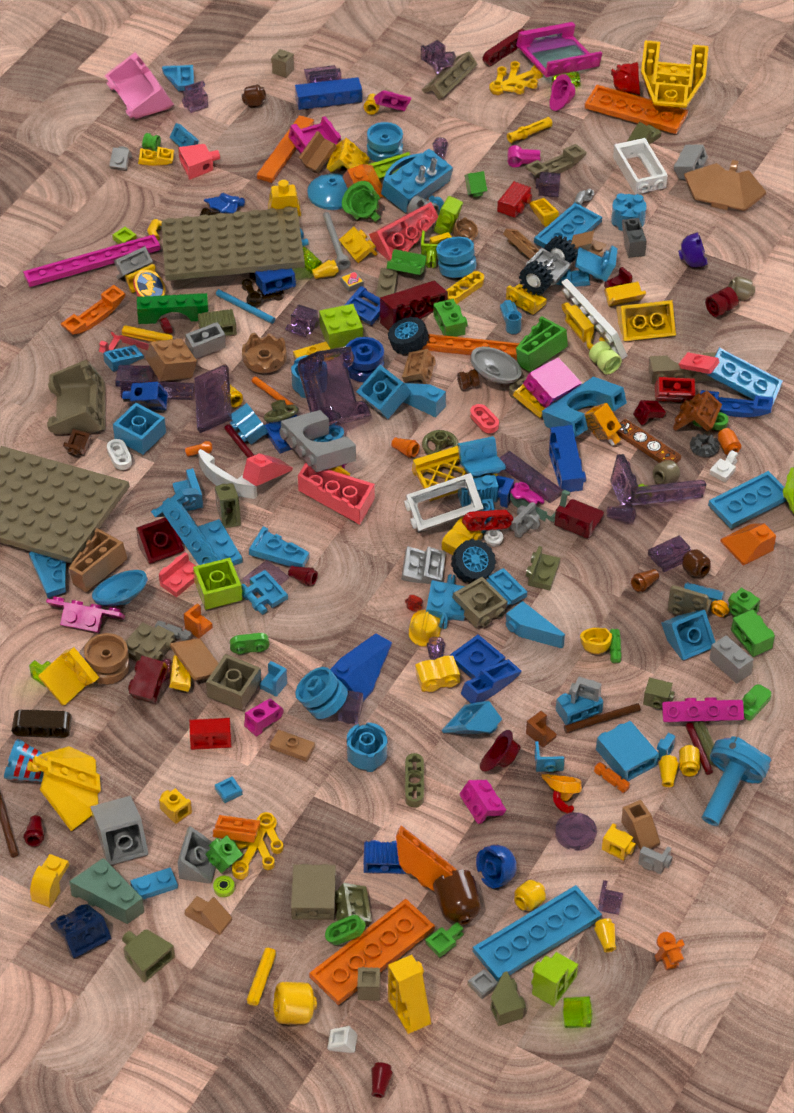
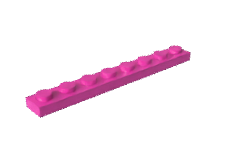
M153 234L23 271L28 286L33 287L113 264L114 260L142 247H146L148 253L159 251L160 244Z

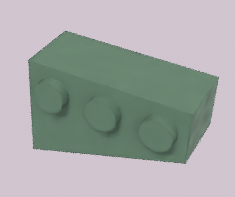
M104 858L69 881L71 896L79 897L87 901L89 905L105 910L106 914L126 924H129L144 913L143 898Z

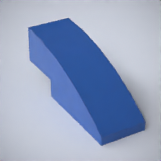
M507 659L481 670L478 677L466 681L461 695L470 703L483 702L509 685L522 671Z

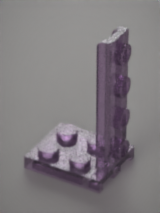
M624 454L616 456L610 479L624 513L631 512L634 505L703 498L707 485L704 480L638 487L636 476L633 475L630 462L626 460Z

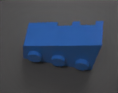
M573 426L551 427L549 456L560 492L562 493L564 490L569 492L582 491L583 483L586 482V475L582 471V463L578 454Z

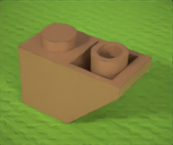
M642 800L624 806L621 822L630 836L633 837L640 851L643 846L649 849L659 846L660 840L652 815Z

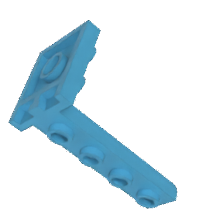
M196 488L179 489L178 493L171 498H167L160 507L151 511L155 518H167L198 565L220 560L184 508L185 505L189 506L196 501V497L200 494Z

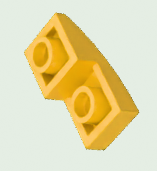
M158 147L157 151L140 148L138 164L150 166L171 164L173 162L174 150Z

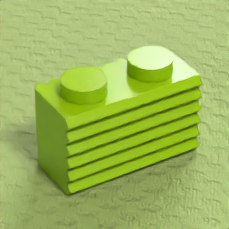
M451 196L447 197L438 215L434 232L439 234L452 233V228L459 217L463 205L462 201Z

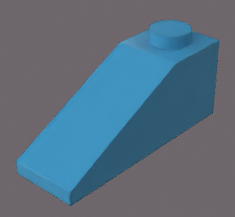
M404 383L412 392L405 399L404 403L435 418L446 407V391L431 384Z
M522 601L506 613V627L519 637L557 648L564 647L565 634Z

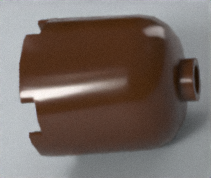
M468 870L452 871L453 875L444 878L441 875L433 883V888L444 919L450 923L458 922L460 925H466L479 914L481 902L476 882L471 872Z

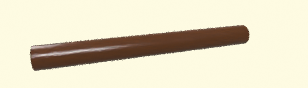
M639 703L564 725V731L569 733L641 711Z
M0 792V822L10 857L14 858L18 856V850Z

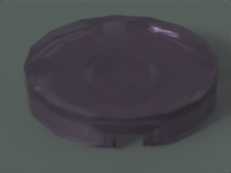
M572 812L563 815L555 827V837L558 843L564 848H572L576 851L589 848L597 836L596 824L588 815Z

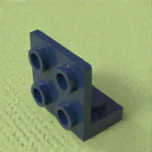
M88 904L79 905L74 911L61 915L50 923L51 927L64 938L70 956L73 959L112 939L104 917Z

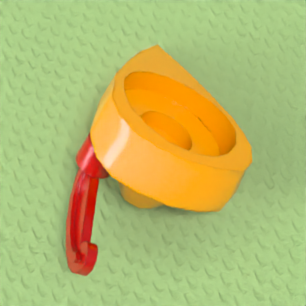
M541 774L542 779L554 790L553 801L557 808L564 813H572L574 806H568L564 801H568L574 793L582 791L581 780L569 776Z

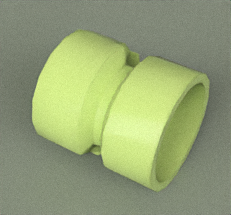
M605 341L596 343L589 351V358L606 375L614 373L622 363L621 357Z

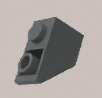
M639 218L622 220L624 246L628 258L645 256L647 240Z

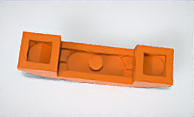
M112 285L101 293L102 299L79 316L71 315L61 323V326L73 335L85 332L106 319L119 306L126 294L115 285Z

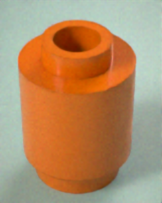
M725 428L718 433V442L726 455L732 450L737 453L740 451L741 443L733 430Z

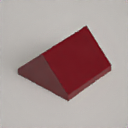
M166 517L136 527L138 546L148 564L185 551L180 537Z

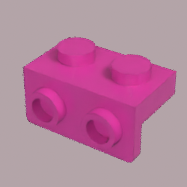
M468 780L459 794L477 824H482L487 816H503L506 812L501 799L497 796L488 780Z

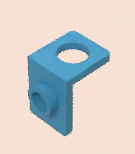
M535 741L536 772L563 771L564 756L540 757L539 742Z

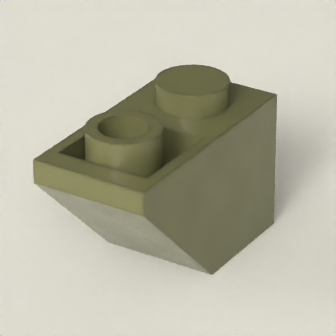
M508 971L503 972L491 995L490 1009L498 1026L523 1019V1010L526 1009L523 997L518 996L516 981L514 978H510Z

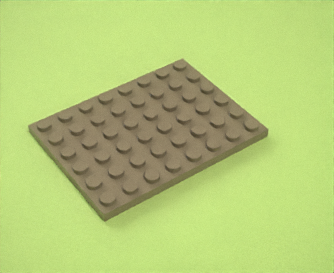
M270 208L268 210H252L249 212L237 211L233 214L219 213L217 215L185 216L183 218L161 220L166 281L305 267L297 208Z
M1 446L0 542L72 563L77 555L85 549L87 541L93 538L96 528L99 529L129 489V481Z

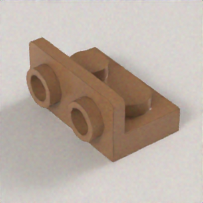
M429 349L409 352L402 375L404 382L421 379L423 384L430 383L436 360Z

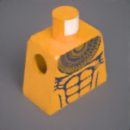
M608 403L594 406L585 413L587 427L598 440L607 438L612 446L621 440L616 433L621 428V425Z

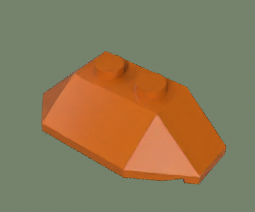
M402 825L398 828L396 842L399 865L407 874L415 876L422 886L428 887L433 891V883L438 877L443 875L446 878L453 875L452 871L457 870Z

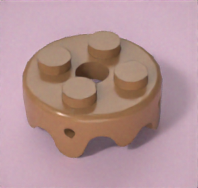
M252 333L247 343L242 345L243 363L254 372H274L280 369L286 362L287 351L283 337L277 339L272 334H267L266 337L260 338L257 333Z

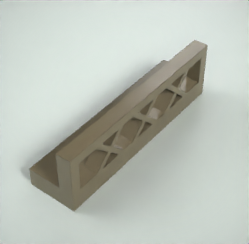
M470 51L456 56L422 91L427 93L433 90L438 99L446 96L478 65Z

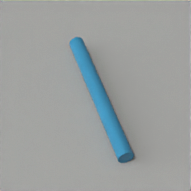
M220 289L216 291V296L271 324L275 322V317Z

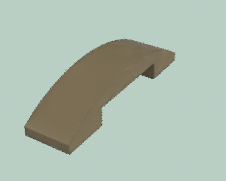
M577 144L563 149V154L544 163L536 160L525 165V168L536 177H552L576 165L586 156L587 152Z

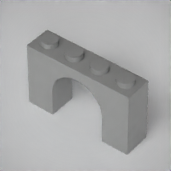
M321 410L281 421V429L279 431L281 438L315 472L356 461V445L347 436L328 442H315L311 440L329 434V418Z

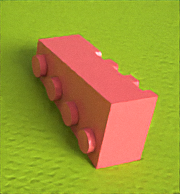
M307 463L304 464L298 474V491L359 525L375 499V484L328 469L315 472Z

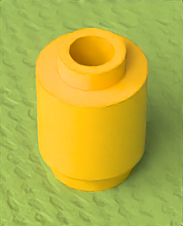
M686 745L679 750V769L683 775L695 776L700 769L699 749L693 745Z

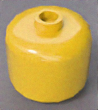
M279 982L277 984L273 1002L275 1020L280 1024H308L310 1022L313 1012L317 1008V998L314 997L313 989L309 983Z

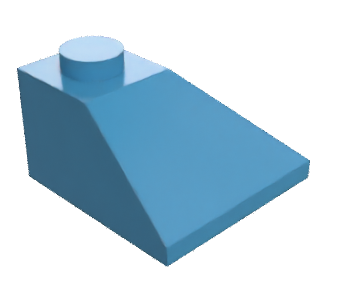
M705 609L678 615L661 622L668 643L681 660H686L711 649L712 644L716 642Z
M490 701L465 704L442 729V732L453 734H490L498 728L497 725L502 718Z

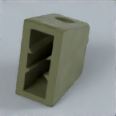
M220 484L216 486V505L221 523L224 528L240 526L239 497L234 484ZM226 508L232 509V512L227 514Z
M143 930L137 936L133 932L128 931L122 937V941L126 944L124 947L125 959L144 983L175 958L174 945L149 930Z

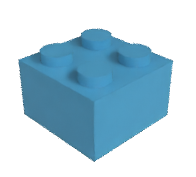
M381 365L374 370L356 391L368 405L387 419L392 416L412 393L404 382Z
M135 403L113 423L114 439L124 441L126 446L144 455L166 433L165 417Z

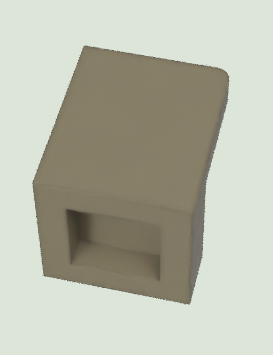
M358 967V1000L380 1001V968Z

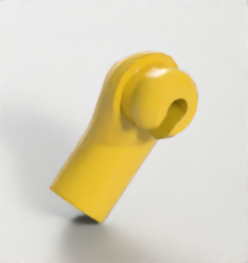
M154 219L151 221L147 232L149 236L154 234L158 241L160 236L157 233V229H161L162 221Z

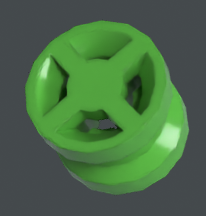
M145 133L142 140L143 149L150 148L152 151H157V148L160 147L161 137Z

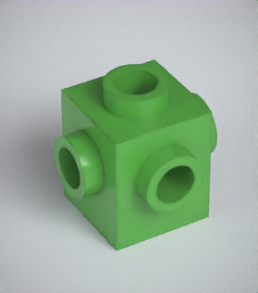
M741 587L736 593L733 592L728 599L730 613L735 617L752 609L757 613L760 598Z
M227 835L221 840L216 838L208 846L211 849L205 854L209 862L221 874L243 855L237 848L236 843Z

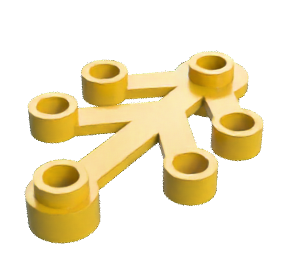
M512 61L510 63L511 71L508 79L503 81V77L507 73L506 67H498L496 81L489 84V89L494 95H501L503 91L523 94L525 87L531 89L538 87L537 79L542 78L543 73L533 65L530 71L516 76L517 71L520 70V63Z
M269 812L261 813L257 820H260V829L254 843L245 841L235 842L239 850L248 847L242 860L232 864V875L238 880L245 879L248 876L249 864L257 849L262 857L263 868L271 870L275 867V859L270 856L263 841L266 833L271 841V851L274 854H279L283 851V842L279 840L274 830L277 820Z

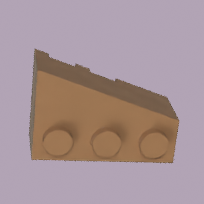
M98 528L94 531V537L87 541L84 551L77 555L69 567L73 585L85 592H88L127 560L123 542Z

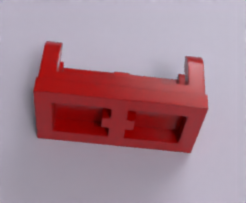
M230 718L189 720L191 750L231 748Z

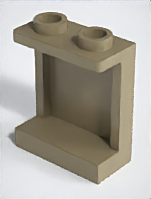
M293 865L292 920H335L336 865Z

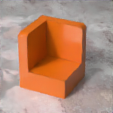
M198 603L184 613L185 629L191 631L195 637L201 638L213 628L212 622L201 615V606Z

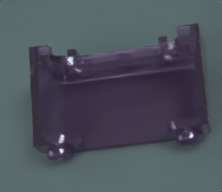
M351 346L317 351L302 358L298 363V371L310 413L321 410L329 418V426L341 425L370 416L367 404L364 401H356L347 369L354 361Z

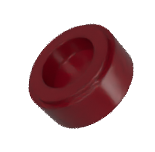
M167 317L160 319L163 332L165 334H172L173 330Z

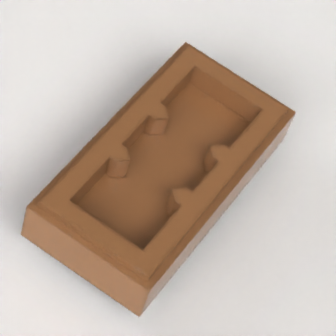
M281 730L277 731L270 743V749L306 762L315 748V742Z

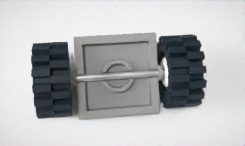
M561 235L555 236L546 244L544 249L541 248L526 263L519 276V279H521L520 285L524 284L522 288L528 289L526 292L530 293L532 291V295L536 293L537 295L543 294L551 284L555 285L564 276L577 256V249H574L575 244H571L572 240L567 241L565 236L562 239Z

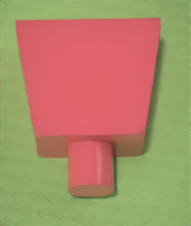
M205 144L178 147L179 161L189 179L211 172L213 170V161L220 160L219 151L209 152Z

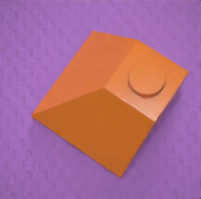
M358 165L348 169L342 178L347 188L356 182L367 181L371 183L380 198L384 197L381 194L382 184L372 165Z
M765 523L749 524L721 538L720 542L744 566L774 551L776 535Z

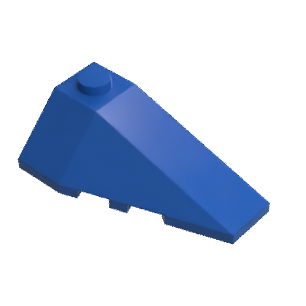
M375 633L341 657L330 669L347 688L348 697L362 704L373 692L375 682L381 673L382 665L391 648V641Z

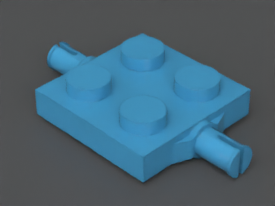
M452 574L448 575L447 583L431 581L426 612L440 618L439 627L441 629L443 623V629L447 628L448 620L464 621L465 610L452 598L454 592L465 587L455 584L456 576L454 574L452 580Z

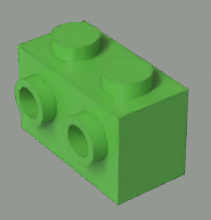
M454 299L434 303L433 317L442 334L454 337L465 335V329L468 326L465 316H462L461 308L459 305H456Z
M753 609L733 618L731 631L752 657L773 648L774 632L765 625L762 617L757 615Z

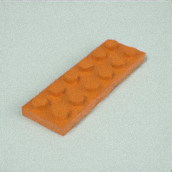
M601 85L595 86L585 102V109L637 124L639 122L646 126L650 124L656 129L677 134L688 115V110L653 105L650 99Z
M404 899L364 930L359 937L351 940L309 973V978L339 1006L357 991L358 967L380 968L381 973L389 964L395 962L435 930V925L407 899Z

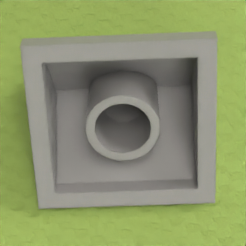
M191 826L187 828L178 859L179 879L209 884L212 881L215 866L209 862L205 854L211 849L208 845L212 841Z

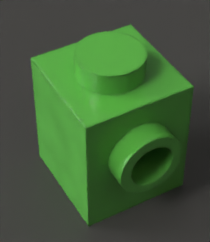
M484 171L464 175L468 195L473 194V197L483 196V192L487 191Z

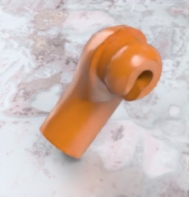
M205 441L199 445L186 447L185 452L187 457L198 455L200 449L209 454L212 452L213 447L211 442Z

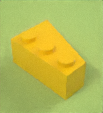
M413 955L388 965V1001L407 1034L431 1024L423 979L424 970L419 961L416 962Z

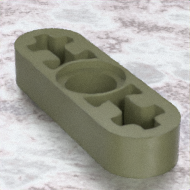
M417 753L409 754L405 759V802L413 808L421 806L424 802V759ZM412 762L417 763V770H412ZM417 777L420 781L418 783H411L409 779ZM413 791H417V799H413Z

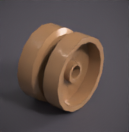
M103 633L92 637L86 643L84 648L85 661L99 676L95 682L107 685L122 680L128 674L130 668L128 648L122 637L116 634Z

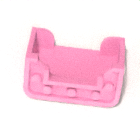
M136 52L105 75L108 80L106 84L111 90L115 89L126 104L127 110L125 111L130 118H142L174 106L167 93Z

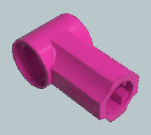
M517 145L508 148V165L515 168L536 160L540 161V150L522 149Z

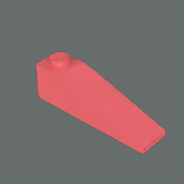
M429 202L370 233L369 236L376 246V250L389 261L392 259L394 249L409 252L410 248L422 236V230L426 232L437 220L438 215L432 202Z

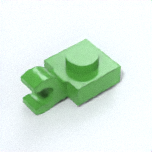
M458 922L447 931L441 927L425 939L426 945L440 958L456 946L455 940L460 939L464 935L461 932L463 927Z

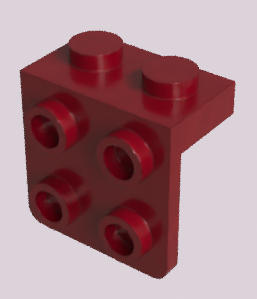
M571 499L566 507L560 505L557 507L554 525L589 539L603 518L604 512Z

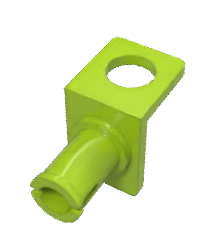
M422 230L421 254L427 256L426 267L430 268V263L432 262V268H435L437 266L436 248L438 244H425V230Z

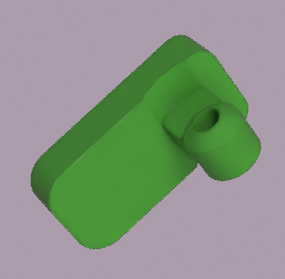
M757 684L744 695L742 700L744 718L746 720H753L770 701L772 693L769 689Z

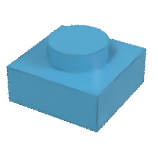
M668 733L665 739L659 741L657 745L659 760H661L662 756L671 754L674 749L675 735Z

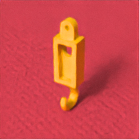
M568 302L563 303L562 310L566 314V323L583 343L586 342L587 348L590 350L594 346L591 343L594 325L577 305L571 306ZM600 337L599 341H605V339Z

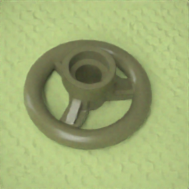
M285 400L275 401L271 404L272 410L264 415V420L270 423L286 420L296 415L299 408L296 405H286Z
M445 430L431 431L422 440L423 450L428 455L439 452L448 445L458 446L456 436ZM428 440L435 444V451L428 447Z

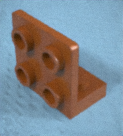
M708 391L702 394L698 393L690 401H685L681 404V410L674 420L673 429L676 431L695 420L706 431L711 430L722 404Z

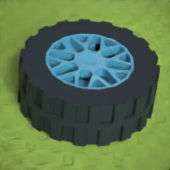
M417 317L398 320L388 332V338L393 350L401 354H409V352L421 350L429 340V333L425 323Z
M470 539L469 541H464L458 546L451 557L453 572L459 579L469 584L481 577L486 579L492 573L496 564L492 548L487 543L481 542V540Z

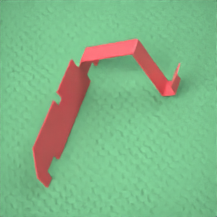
M111 332V335L114 338L109 347L108 343L102 340L99 344V352L102 353L114 350L120 339L123 343L136 345L141 349L148 350L149 347L147 343L122 335L118 336Z

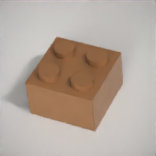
M183 339L160 340L150 342L146 360L160 381L193 377L197 360Z

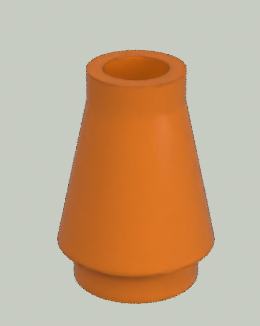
M395 437L391 443L392 448L397 449L409 458L416 457L420 449V445L416 440Z

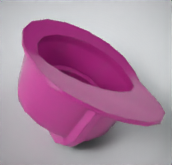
M559 75L552 84L549 106L553 111L560 110L565 104L570 103L575 96L576 89L568 75Z

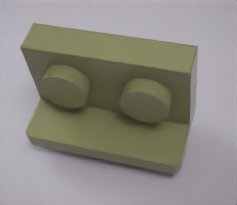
M538 546L537 552H533L531 557L532 566H528L526 571V577L529 578L528 586L550 591L561 558L542 554V547Z
M343 883L335 891L337 921L351 915H358L365 921V926L368 927L372 923L366 886Z

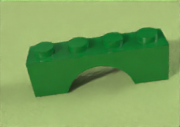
M207 293L137 297L138 324H156L162 315L171 312L184 314L191 322L198 321L199 313L208 312Z

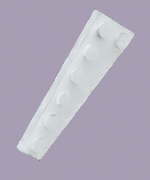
M568 279L562 281L561 283L564 287L562 292L567 299L570 298L572 304L579 307L621 359L627 357L618 332Z

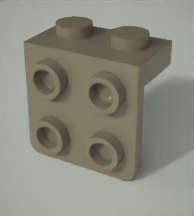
M673 585L670 588L667 611L676 615H682L705 609L708 615L712 600L706 594Z

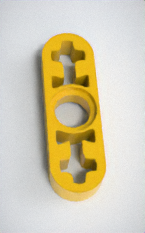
M473 271L446 289L448 291V300L454 299L455 303L458 304L484 285V274L479 271ZM465 286V287H468V289L464 290V289H461L460 287Z

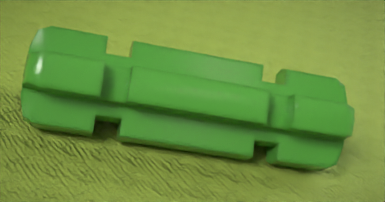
M611 629L610 661L612 663H620V630Z

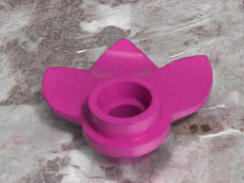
M524 482L515 483L513 489H511V494L515 499H526L529 503L537 504L539 502L544 504V499L536 492L531 491Z

